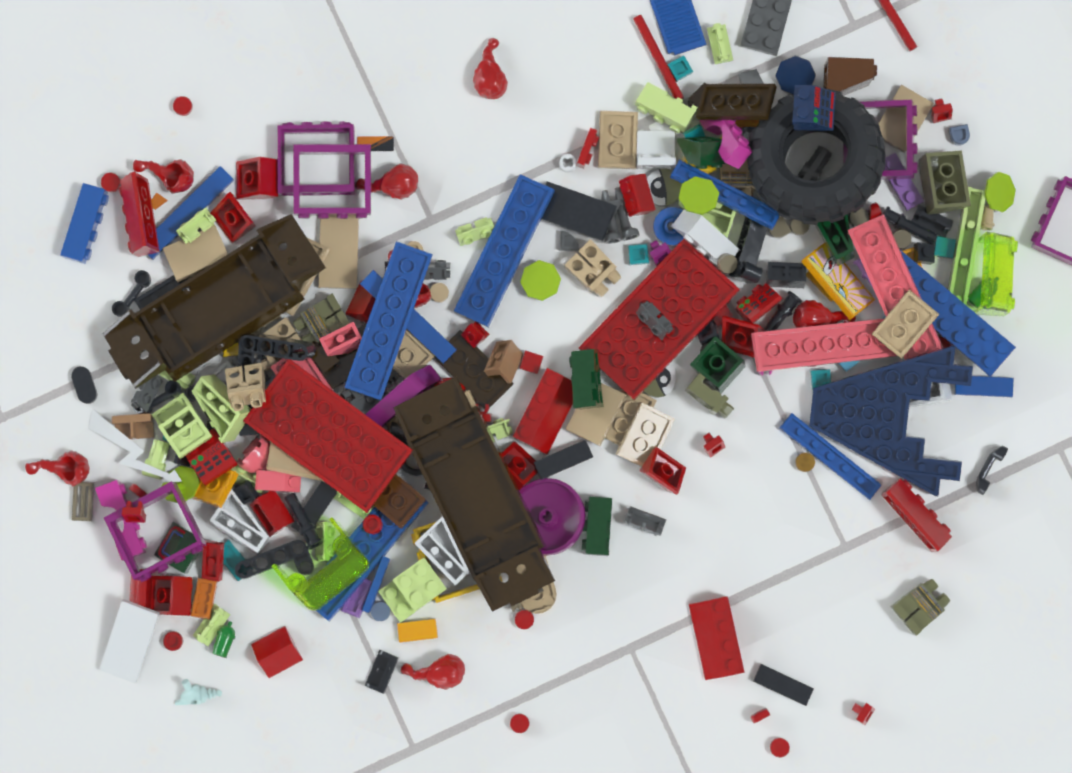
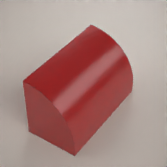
M276 491L265 493L249 505L269 537L294 522V519Z
M131 576L129 601L149 608L150 579L141 582V580H133Z

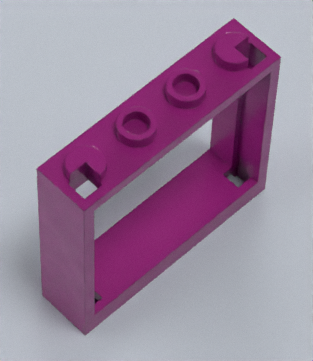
M913 100L860 102L865 106V109L907 107V170L883 171L881 180L914 179V173H917L918 163L914 162V154H918V144L914 143V135L918 134L917 124H914V116H917L918 113L917 105H914ZM844 143L843 164L846 160L848 149L846 148Z
M323 121L318 125H313L312 122H301V125L287 122L277 125L279 196H293V185H286L285 134L349 133V144H355L354 124L340 121L339 124ZM349 155V184L300 185V196L356 195L355 155Z
M371 144L293 145L294 215L304 219H309L310 216H317V219H329V216H336L337 219H348V215H356V219L367 218V215H371ZM300 155H365V208H300Z
M1064 176L1061 180H1057L1053 189L1056 192L1053 197L1050 196L1046 204L1048 210L1046 214L1041 215L1038 222L1040 228L1038 232L1035 231L1030 241L1033 242L1031 248L1072 266V257L1040 243L1065 187L1072 190V179Z
M171 481L132 502L133 507H137L138 502L142 501L145 509L161 499L174 494L197 542L140 571L117 524L124 520L122 508L104 517L133 580L144 582L152 577L151 574L158 571L160 573L167 570L169 564L173 562L175 564L180 563L186 559V555L190 553L193 555L203 550V546L207 545L175 482Z

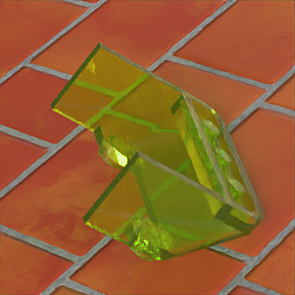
M985 232L978 238V243H984L981 306L974 310L977 315L1004 317L1010 313L1011 309L1014 310L1015 307L1012 289L1014 252H1017L1018 241H1015L1012 236Z
M333 517L329 520L340 533L332 544L333 551L337 557L308 581L300 573H293L288 577L285 571L278 565L273 564L271 566L288 589L306 608L312 611H317L325 606L369 568L367 557L339 521Z

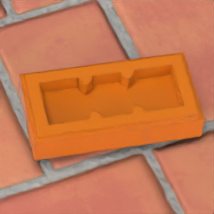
M197 579L191 617L211 620L217 581Z

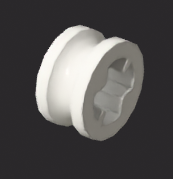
M565 154L561 157L559 165L562 171L572 172L575 169L576 158L573 155ZM569 159H571V164H573V166L564 167L563 165L565 163L563 162V160L568 161Z

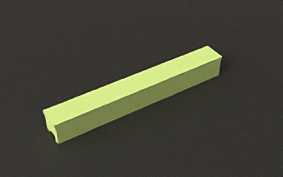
M968 187L971 206L961 209L947 288L965 305H967L986 199L984 189L979 190Z

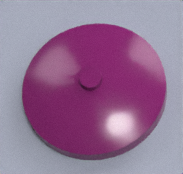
M552 478L535 480L520 490L546 544L545 547L540 549L543 556L556 555L569 549L578 540L585 525V507L579 494L567 483Z

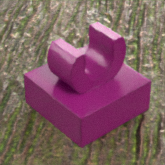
M657 240L650 243L652 251L649 253L652 261L657 266L671 251L666 242L659 245Z

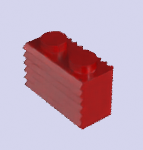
M646 174L630 175L619 180L620 190L623 194L629 217L646 215L656 210Z

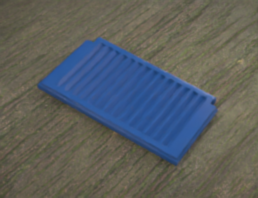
M650 0L668 54L674 53L675 56L707 45L692 0Z

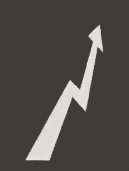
M92 409L88 429L131 452L118 462L119 464L164 477L160 483L182 481L175 470L168 474L136 460L144 451Z

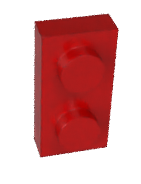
M590 128L577 161V167L584 169L585 164H590L593 156L590 153L592 146L596 147L599 136H596V129Z
M205 540L207 545L203 546L202 579L219 582L223 577L224 543Z

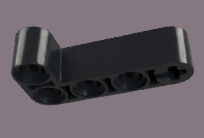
M746 216L736 246L740 249L735 255L737 267L732 273H729V276L745 283H758L762 277L763 268L757 266L767 227Z
M252 333L241 337L237 362L238 366H242L243 371H245V365H249L248 357L251 360V364L261 363L262 355L303 361L312 358L316 353V348L313 343L308 341ZM250 339L253 341V346L249 343ZM267 341H268V342L270 343V345H271L270 350H269L268 347H267ZM285 344L288 347V353L284 349Z
M294 540L239 562L235 567V573L241 579H249L294 561L298 572L301 575L307 576L314 571V563L305 542ZM299 543L304 546L301 554L293 552L295 544ZM276 552H285V559L277 561L275 559ZM258 559H267V566L262 569L257 566ZM253 561L256 572L253 573V569H250L245 576L243 573L239 574L242 565L246 568L250 567L251 564L249 562ZM307 561L311 564V569L308 572L300 570L302 562Z

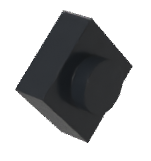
M915 243L914 262L928 265L935 263L934 244Z
M713 320L698 334L701 345L711 342L714 337L720 338Z
M249 480L232 489L244 505L259 496Z

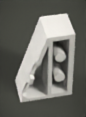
M684 209L671 226L687 242L695 245L697 251L709 257L708 260L715 266H717V261L721 255L728 253L735 256L740 250L700 214L687 212Z
M231 489L222 508L218 507L209 520L210 524L259 555L269 541V537Z
M442 516L415 542V545L454 585H457L469 573V569Z

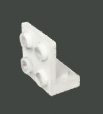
M674 131L637 132V169L675 168Z

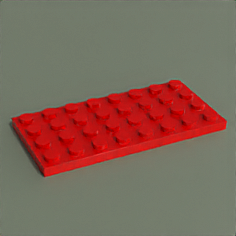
M683 239L583 342L579 350L597 349L600 369L628 396L635 400L728 304L740 289L689 242ZM646 301L652 302L661 312L657 318L659 319L664 315L673 324V331L669 334L667 333L663 340L655 336L648 325L639 319L636 312L640 304H644Z
M290 359L287 360L265 390L266 402H263L261 407H253L243 420L366 513L369 512L413 451L405 443Z

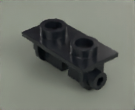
M920 204L911 220L945 238L953 226V220L940 214H927L926 207Z

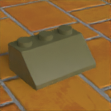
M962 150L925 153L918 161L927 214H942L970 207L971 203Z

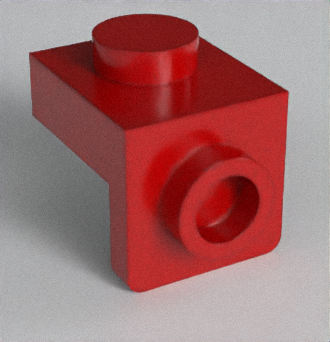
M477 322L471 323L461 334L473 348L477 347L490 335Z

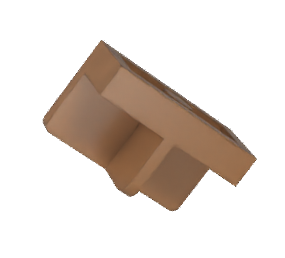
M512 340L498 341L494 346L484 372L487 376L501 375L507 383H512L523 353Z
M150 413L112 416V424L129 439L154 438V419Z

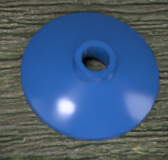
M667 207L656 215L653 222V230L656 237L662 243L666 242L667 245H677L684 239L674 228L672 230L668 229V224L676 221L683 212L682 209Z

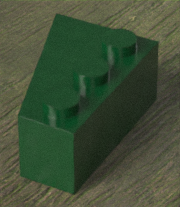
M847 215L843 217V220L830 223V221L818 222V225H815L837 266L855 257L852 239L848 232L850 227Z
M598 350L572 351L569 357V364L572 368L573 409L583 410L604 407Z
M589 496V501L585 500L584 506L585 512H588V517L585 520L583 531L587 532L586 539H582L581 550L585 551V555L609 556L612 498Z

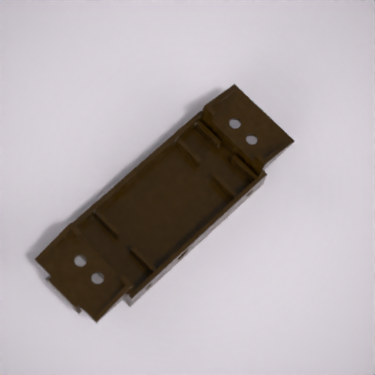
M292 214L258 228L256 231L259 235L136 313L130 309L102 333L111 348L108 350L109 354L126 380L129 379L135 389L163 371H166L176 382L239 342L242 336L253 333L305 300L297 286L326 267ZM285 243L287 248L283 251L279 250L280 244ZM296 258L297 261L294 265H289V259ZM138 336L140 341L137 344H132L133 337ZM147 351L149 353L148 357L141 359V353Z
M455 376L393 407L424 479L473 580L476 581L491 611L493 612L505 605H508L510 608L543 592L542 587L556 581L540 550L546 544L480 408L478 406L471 408L457 377ZM442 406H447L449 408V413L447 415H442L440 413V408ZM429 414L432 418L429 424L423 422V416ZM520 564L526 567V572L523 574L517 571V566ZM501 573L508 575L509 579L507 582L500 581L499 576Z

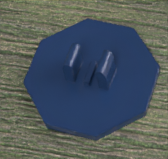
M795 55L780 62L775 77L781 90L794 95L795 85H813L816 73L809 60Z

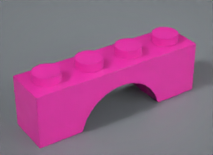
M699 120L705 130L717 136L722 134V143L718 152L725 163L739 169L753 151L748 145L749 141L743 137L742 130L735 124L736 120Z
M119 480L95 488L101 506L112 507L115 510L126 506L128 502L125 496L127 489L125 484ZM124 519L122 534L133 557L146 553V541L144 537H140L138 531L141 529L140 524L126 522ZM117 547V550H118V553H119V555H120V558H121L122 561H124V559H123V557H122V555H121V553H120V551H119V549H118V547Z

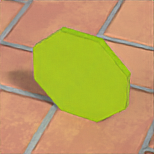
M996 172L987 179L984 195L990 209L1004 212L1013 205L1016 188L1010 175Z
M695 176L682 183L678 199L687 212L704 215L716 208L719 191L711 180Z
M538 260L524 268L520 283L528 297L544 301L557 294L561 277L554 264Z
M185 466L173 469L182 480L175 483H177L185 501L193 498L200 484L195 470ZM174 494L165 497L167 501L178 503Z

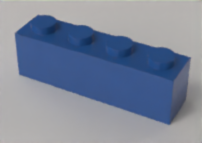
M86 183L82 184L60 256L82 264H86V261L90 260L92 255V249L90 248L92 242H95L98 236L96 229L98 224L102 223L104 216L102 210L109 201V195H107L108 192L105 189Z

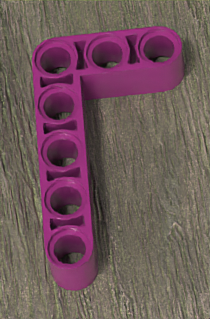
M431 364L415 371L365 415L384 427L396 416L393 407L433 388L442 378Z

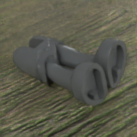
M620 187L615 188L616 200L610 201L608 190H603L601 194L602 201L617 206L609 225L608 233L604 237L605 244L621 241L615 219L617 212L623 241L640 236L638 229L631 227Z

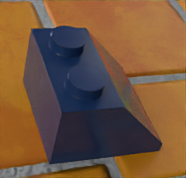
M795 85L793 107L794 130L833 131L836 93L815 85Z

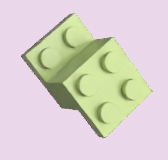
M184 393L151 414L180 459L212 438V435L205 426L206 424Z
M424 557L378 592L401 623L447 588Z

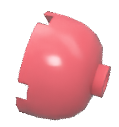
M260 435L259 439L255 438L242 452L244 454L243 459L238 458V466L252 474L256 473V470L264 469L267 471L269 441L262 435Z

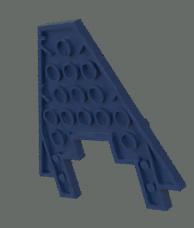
M950 346L813 387L809 426L938 497L940 479L960 481L962 461L923 457L925 438L906 436L910 399L930 401L932 382L971 386L973 366L954 364L955 346Z

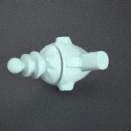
M184 679L181 683L185 691L180 695L181 698L175 701V705H199L206 702L207 698L211 700L212 697L216 698V695L220 697L222 691L211 690V688L207 690L204 686L197 684L191 685L188 679Z

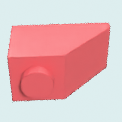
M352 322L319 340L327 356L348 354L358 349L362 337L355 323Z
M256 470L255 490L300 492V476L276 471Z

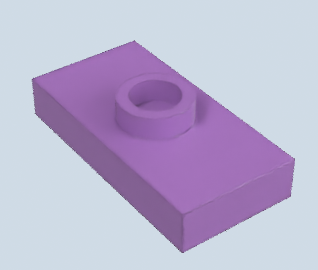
M365 579L343 605L341 611L360 618L373 581Z

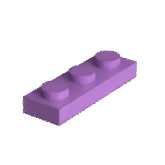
M896 152L886 157L884 171L906 170ZM888 179L906 212L924 202L911 179Z

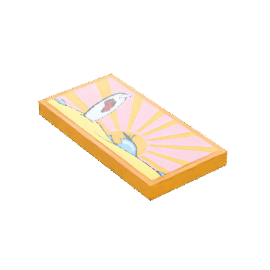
M825 243L801 261L849 320L875 301V298L845 263L837 266Z

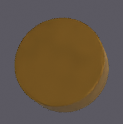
M801 453L797 456L795 464L798 470L808 472L814 468L815 459L810 453Z

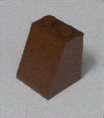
M828 57L824 64L823 88L842 92L843 96L865 88L877 76V65H874V59Z

